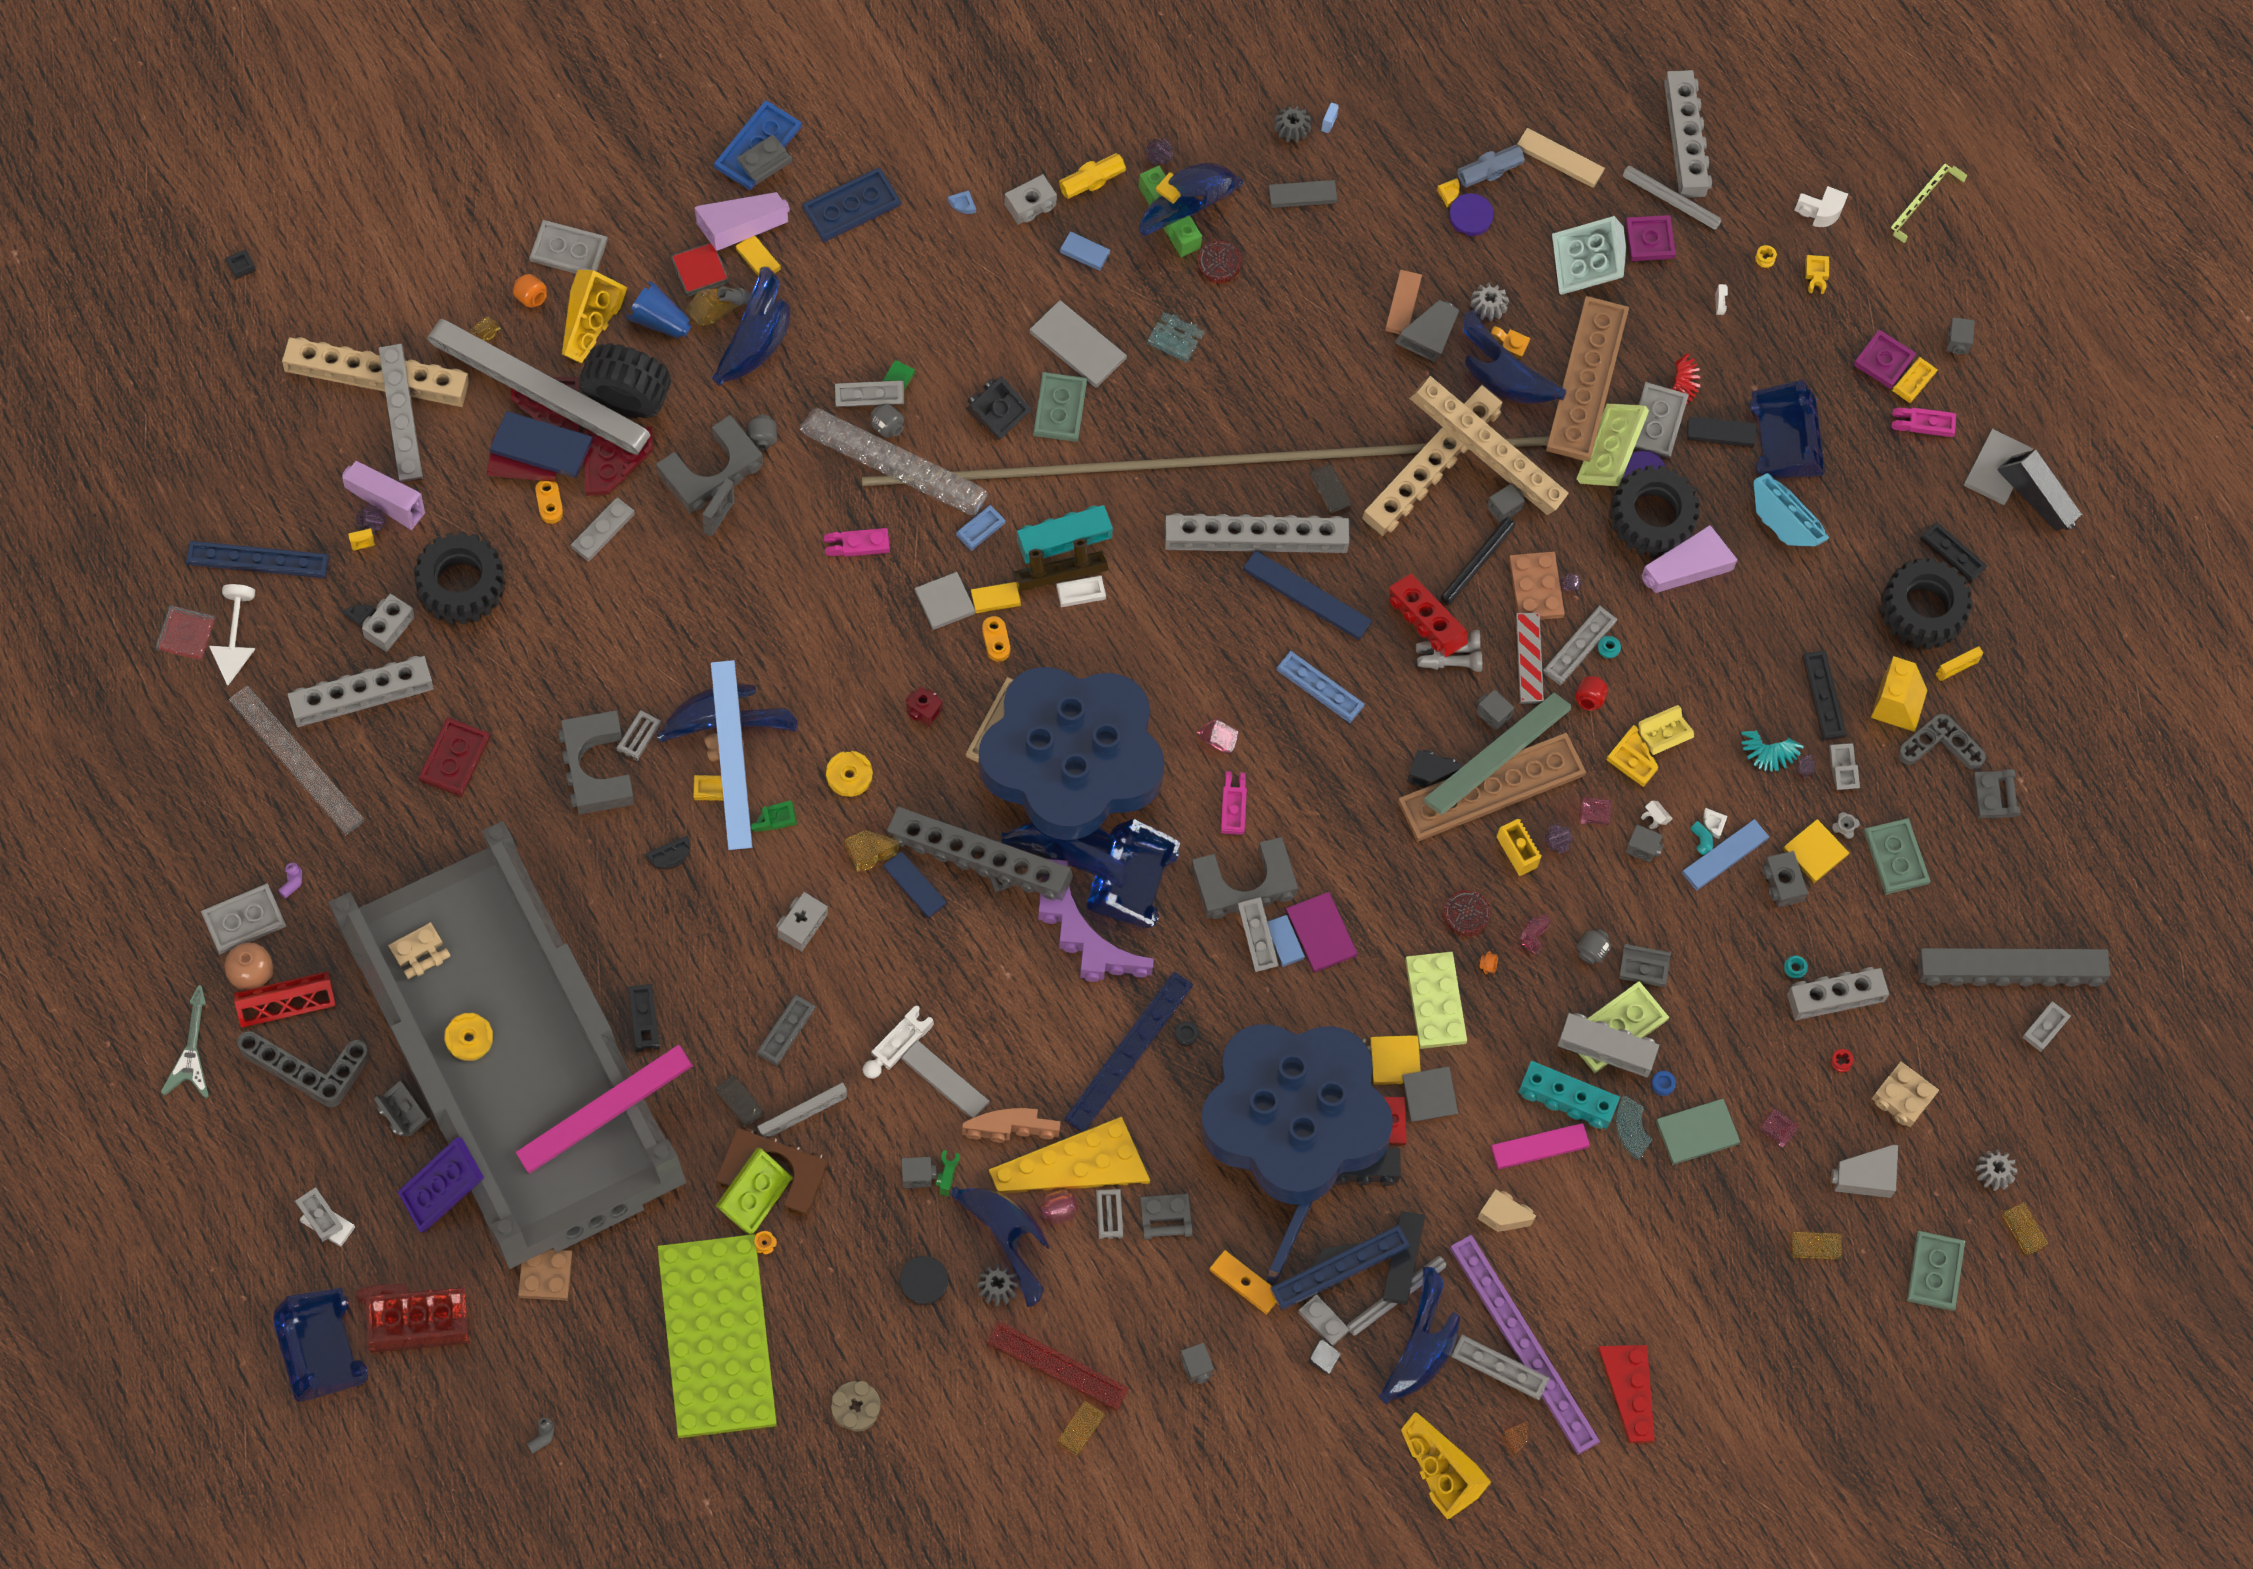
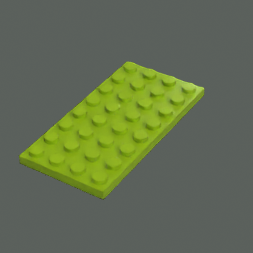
M755 1234L658 1246L678 1438L777 1426L757 1249L754 1242Z

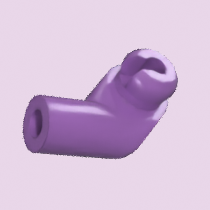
M289 863L286 866L287 882L278 889L285 899L302 884V870L296 863Z

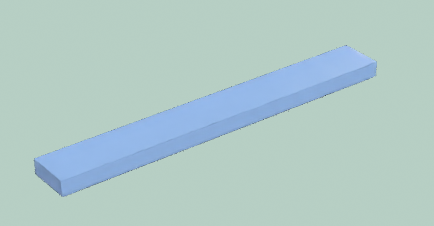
M735 661L712 662L711 670L728 850L753 848Z

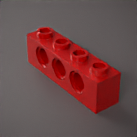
M1412 573L1389 587V601L1392 607L1399 609L1403 613L1405 620L1416 627L1421 637H1426L1430 641L1432 648L1436 652H1440L1447 658L1468 644L1467 630Z

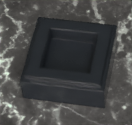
M246 249L225 258L235 280L256 271Z

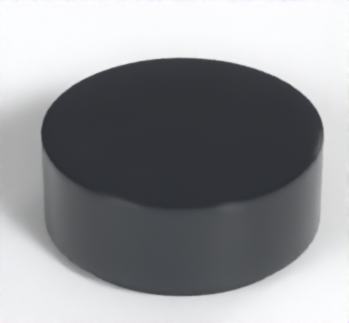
M1181 1022L1175 1029L1174 1037L1176 1042L1184 1047L1192 1046L1198 1039V1028L1191 1022Z

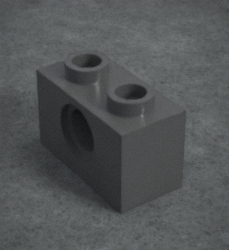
M1794 851L1767 857L1762 866V873L1765 880L1768 879L1770 898L1776 902L1777 908L1804 902L1808 892ZM1778 877H1785L1788 883L1781 882Z

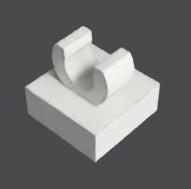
M1651 801L1645 807L1649 812H1645L1641 817L1642 820L1648 819L1649 816L1653 817L1654 822L1649 826L1650 829L1657 828L1659 824L1666 825L1673 819L1658 801Z

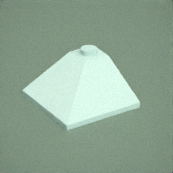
M1615 216L1552 234L1559 293L1561 295L1624 277L1626 254L1624 227Z

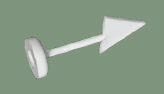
M237 584L224 585L222 588L223 596L235 601L229 647L209 646L227 685L231 683L255 651V648L235 647L240 601H250L255 597V589Z

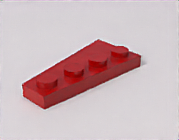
M1647 1345L1599 1346L1598 1352L1600 1357H1602L1605 1366L1604 1370L1609 1379L1628 1442L1653 1443L1655 1438Z

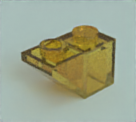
M719 288L700 290L685 310L698 325H708L715 323L738 306L732 304V302L720 301V297H717Z
M864 830L844 839V848L855 870L859 871L861 869L868 870L883 859L887 861L893 858L899 852V843L896 839Z

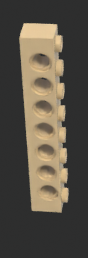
M289 337L282 360L285 372L385 392L380 355L370 351H355L346 346L341 348L335 347L326 342H310L301 337L296 339ZM308 355H314L311 359L305 358ZM332 359L337 360L335 363H327ZM415 360L405 361L411 397L463 407L469 385L467 373L460 369H444L436 364L425 365ZM352 364H359L356 368L350 367ZM373 369H381L379 372H372ZM420 377L426 378L423 381H416ZM441 382H448V384L444 386L438 385Z
M1431 376L1425 379L1409 398L1508 483L1512 484L1514 488L1519 489L1527 499L1546 515L1554 512L1569 494Z
M1481 385L1464 405L1473 412H1480L1483 415L1481 419L1488 423L1490 420L1494 422L1501 414L1502 401ZM1442 427L1364 511L1362 519L1382 536L1387 531L1391 533L1399 524L1397 520L1402 515L1406 517L1414 508L1412 504L1417 499L1421 501L1429 491L1427 488L1431 484L1436 485L1443 477L1442 472L1445 468L1451 469L1458 460L1456 458L1460 452L1465 453L1468 448ZM1450 443L1454 446V449H1447L1443 444ZM1429 459H1436L1440 464L1432 465ZM1420 474L1425 478V480L1418 481L1415 479L1414 475ZM1406 490L1410 493V496L1404 497L1399 491ZM1392 506L1395 512L1389 513L1384 507Z

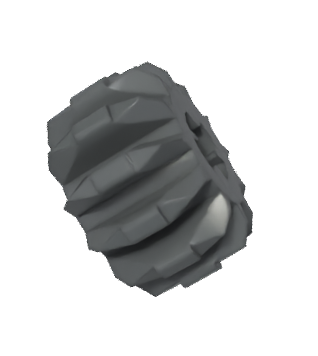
M1288 104L1286 110H1279L1278 115L1274 118V130L1279 132V139L1286 137L1287 143L1290 139L1297 143L1299 138H1306L1307 133L1311 130V118L1306 115V109L1299 111L1298 105L1295 109H1292Z
M996 1264L995 1271L988 1266L986 1267L987 1274H979L981 1281L977 1282V1288L982 1289L979 1292V1297H986V1304H990L992 1300H995V1306L998 1307L1000 1300L1007 1305L1009 1303L1008 1297L1015 1298L1016 1293L1014 1290L1018 1289V1283L1014 1282L1016 1279L1015 1273L1008 1275L1009 1267H1005L1003 1271H1000V1265ZM993 1283L1002 1284V1288L993 1287Z

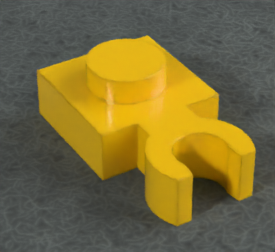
M1807 255L1805 259V279H1812L1808 286V291L1812 293L1814 286H1819L1821 294H1824L1826 289V282L1824 280L1829 278V257Z

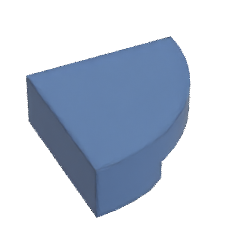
M969 190L948 196L949 204L958 212L965 214L976 213V207Z

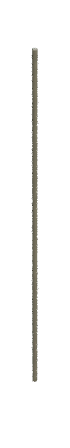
M1550 436L1510 438L1506 440L1514 447L1548 445ZM1427 443L862 477V486L1419 453ZM1450 443L1443 444L1447 449H1454V446Z

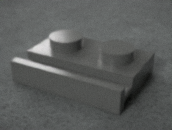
M771 135L737 157V162L757 185L790 164L792 156L786 152V149L777 138Z
M1624 944L1618 979L1633 982L1640 981V983L1665 987L1671 952Z

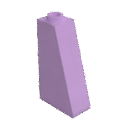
M777 192L695 207L696 223L716 251L787 223L788 212L790 211L787 201L785 199L782 200Z
M355 461L352 466H348L343 472L342 479L346 489L410 530L415 527L425 514L422 495L418 491L358 461Z
M1710 525L1646 565L1642 573V579L1648 588H1652L1657 593L1730 572L1735 568L1737 558Z

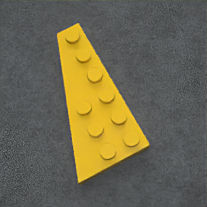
M1122 1117L989 1169V1175L998 1194L1041 1189L1046 1191L1056 1188L1075 1189L1103 1187L1104 1185L1150 1183L1148 1174Z

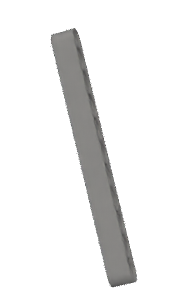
M439 319L427 336L428 341L435 347L632 454H639L650 437V433L642 426L444 319Z

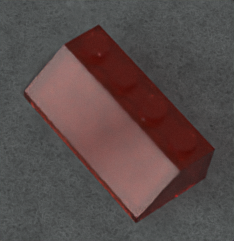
M465 1287L365 1296L367 1341L371 1353L470 1343Z

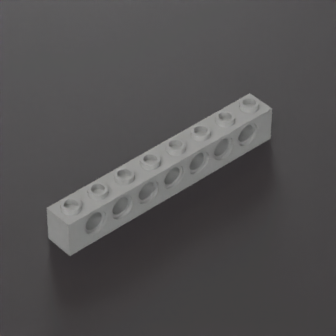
M1174 513L1166 515L1165 550L1347 553L1349 547V518H1342L1340 516L1320 518L1319 516L1297 518L1294 515L1285 517H1274L1272 515L1252 517L1244 514L1239 517H1233L1226 514L1206 516L1204 514L1183 516L1182 514ZM1184 529H1191V530H1193V532H1192V533H1185L1183 530H1184ZM1213 529L1216 533L1210 534L1206 530ZM1235 529V530H1237L1239 533H1238V534H1232V533L1229 532V530ZM1252 530H1259L1262 533L1257 535L1252 533ZM1281 530L1285 534L1278 535L1274 531ZM1297 531H1305L1307 535H1300ZM1327 531L1330 533V535L1325 536L1322 535L1320 532Z

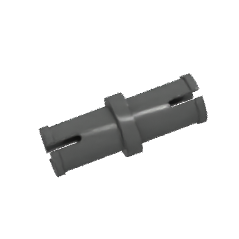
M721 286L717 291V297H720V301L732 302V304L737 306L742 304L756 306L759 301V296H756V292L745 291L740 287L733 289Z

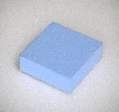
M1331 102L1323 119L1321 131L1326 133L1331 131L1338 115L1339 107L1337 104Z

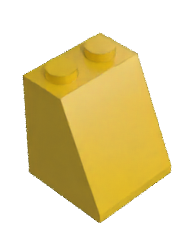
M1893 656L1882 678L1871 718L1913 732L1916 731L1927 694V688L1916 663Z

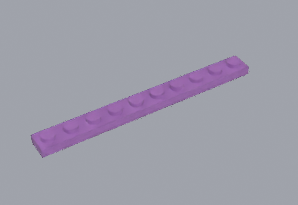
M1472 1235L1450 1247L1451 1252L1520 1363L1550 1378L1541 1397L1577 1455L1597 1445L1600 1442Z

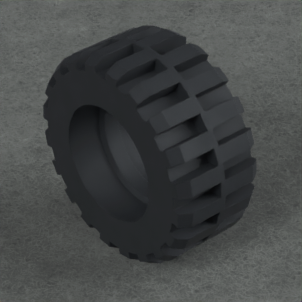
M607 343L606 345L599 344L590 350L579 377V384L582 392L588 395V398L614 412L620 413V415L631 416L632 418L641 417L643 419L653 417L660 412L671 385V378L665 366L658 363V360L654 357L648 356L647 353L637 351L632 347H625L621 344Z
M1650 465L1646 466L1644 471L1641 468L1634 470L1632 475L1628 474L1622 483L1619 484L1610 504L1609 518L1613 519L1611 523L1613 531L1618 530L1616 537L1619 541L1625 540L1627 542L1625 546L1631 550L1634 547L1638 549V554L1644 555L1645 552H1649V556L1657 557L1659 552L1664 555L1691 536L1700 515V510L1698 509L1700 501L1699 497H1694L1696 493L1694 486L1689 487L1687 484L1689 480L1685 476L1679 477L1677 475L1678 471L1674 469L1671 472L1667 471L1666 466L1659 465L1658 469H1654V466ZM1645 495H1655L1663 498L1674 511L1675 519L1673 523L1664 527H1654L1646 524L1636 513L1634 506L1636 499Z
M451 532L446 533V537L442 539L438 536L433 539L434 544H427L423 548L424 554L420 553L416 559L417 565L414 566V580L419 600L424 604V608L428 613L433 612L434 617L438 620L445 618L446 623L454 624V621H459L460 624H467V620L473 619V622L479 621L482 614L487 616L491 613V607H497L500 603L499 597H502L504 593L505 577L498 552L495 548H491L490 542L486 539L480 541L479 536L476 534L467 536L466 532H459V535H453ZM456 564H468L481 572L479 582L473 588L464 592H450L443 589L438 584V578L445 569Z
M1918 558L1914 560L1913 564L1908 561L1901 568L1895 570L1882 594L1880 610L1881 614L1885 615L1883 618L1885 626L1890 625L1889 632L1893 636L1898 635L1900 637L1899 641L1904 644L1906 641L1912 643L1911 647L1918 648L1921 645L1924 649H1932L1933 645L1939 648L1944 646L1946 642H1952L1960 634L1971 613L1970 609L1972 608L1973 600L1970 598L1972 594L1970 587L1965 586L1967 580L1964 576L1960 577L1958 575L1959 571L1955 567L1951 569L1947 566L1948 563L1942 560L1940 563H1937L1934 558H1928L1927 561H1923V558ZM1918 589L1933 592L1943 601L1946 614L1936 618L1921 616L1909 605L1907 593Z

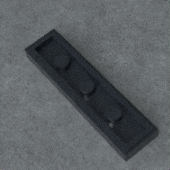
M1826 650L1805 653L1802 659L1822 740L1845 738L1846 730Z
M1401 1211L1398 1225L1407 1238L1410 1248L1392 1256L1383 1301L1408 1305L1425 1222V1215Z

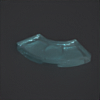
M1624 1095L1616 1115L1617 1132L1626 1150L1639 1161L1652 1139L1645 1133L1642 1126L1641 1115L1644 1107Z

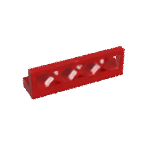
M328 971L234 993V1003L241 1028L336 1006ZM327 990L329 1000L318 1002L313 999L316 992ZM300 996L306 1001L301 1007L296 1008L289 1004L293 997ZM271 1002H277L282 1005L276 1013H271L265 1009ZM252 1007L258 1010L254 1018L244 1020L242 1009Z

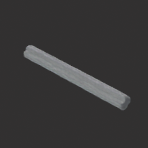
M1628 166L1623 173L1624 178L1713 229H1717L1722 219L1634 167Z
M1437 1256L1414 1274L1410 1294L1446 1267V1262L1442 1257ZM1381 1298L1348 1323L1347 1327L1350 1329V1333L1354 1336L1398 1303L1386 1302Z

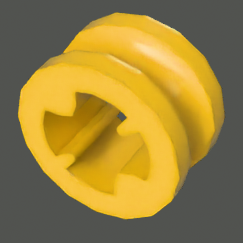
M1768 245L1761 246L1757 250L1755 257L1757 264L1764 268L1771 267L1777 256L1776 250ZM1766 253L1770 255L1767 259L1762 258Z

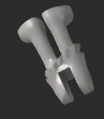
M1471 631L1467 639L1468 644L1454 652L1471 653L1469 655L1448 656L1445 658L1440 652H1436L1432 648L1430 641L1417 643V653H1434V655H1425L1417 658L1418 667L1438 670V668H1444V666L1469 667L1475 672H1482L1480 631Z

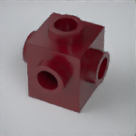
M920 686L916 692L912 691L906 699V712L913 721H920L927 727H930L943 711V701L931 689L926 690Z

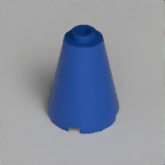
M649 281L648 286L650 288L644 287L631 307L633 315L628 314L626 319L677 339L680 336L685 337L692 327L689 325L690 319L655 283Z

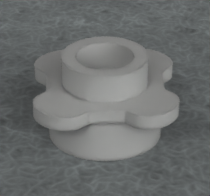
M1842 812L1838 815V821L1833 824L1832 829L1834 832H1840L1845 838L1850 839L1854 836L1853 832L1855 828L1859 827L1860 823L1854 816Z

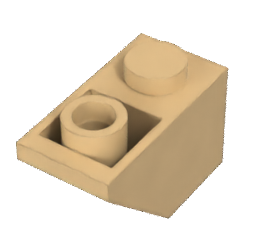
M1495 1189L1477 1219L1495 1231L1500 1232L1529 1227L1533 1224L1536 1215L1533 1214V1210L1524 1204L1519 1205L1513 1201V1197L1507 1192H1500Z

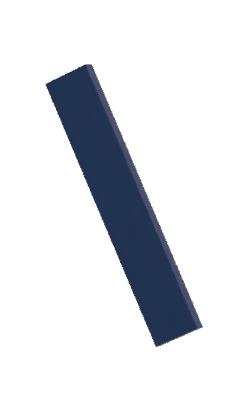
M190 541L186 563L193 566L326 578L329 555Z
M1256 550L1243 568L1244 572L1359 641L1372 624V620Z
M1397 1225L1270 1287V1291L1282 1311L1410 1248V1244L1401 1227Z

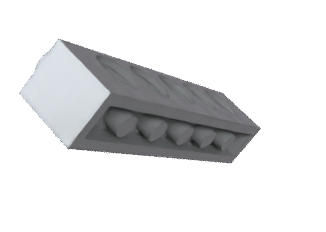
M1693 70L1667 71L1664 87L1678 191L1680 195L1686 198L1706 197L1708 189L1712 187L1711 175L1707 174L1709 157L1705 156L1704 152L1706 150V137L1702 136L1704 120L1699 115L1701 99L1697 98L1696 94L1698 92V79H1694Z
M413 656L404 662L388 663L379 669H366L361 674L353 676L344 675L338 678V680L319 682L310 688H297L292 693H288V698L296 725L301 727L431 691L434 688L425 656ZM405 674L411 675L407 680L401 679V676ZM380 681H388V684L385 686L378 685ZM358 687L366 688L363 692H355ZM336 693L343 694V696L338 699L332 698V696ZM314 699L320 700L316 705L309 704Z

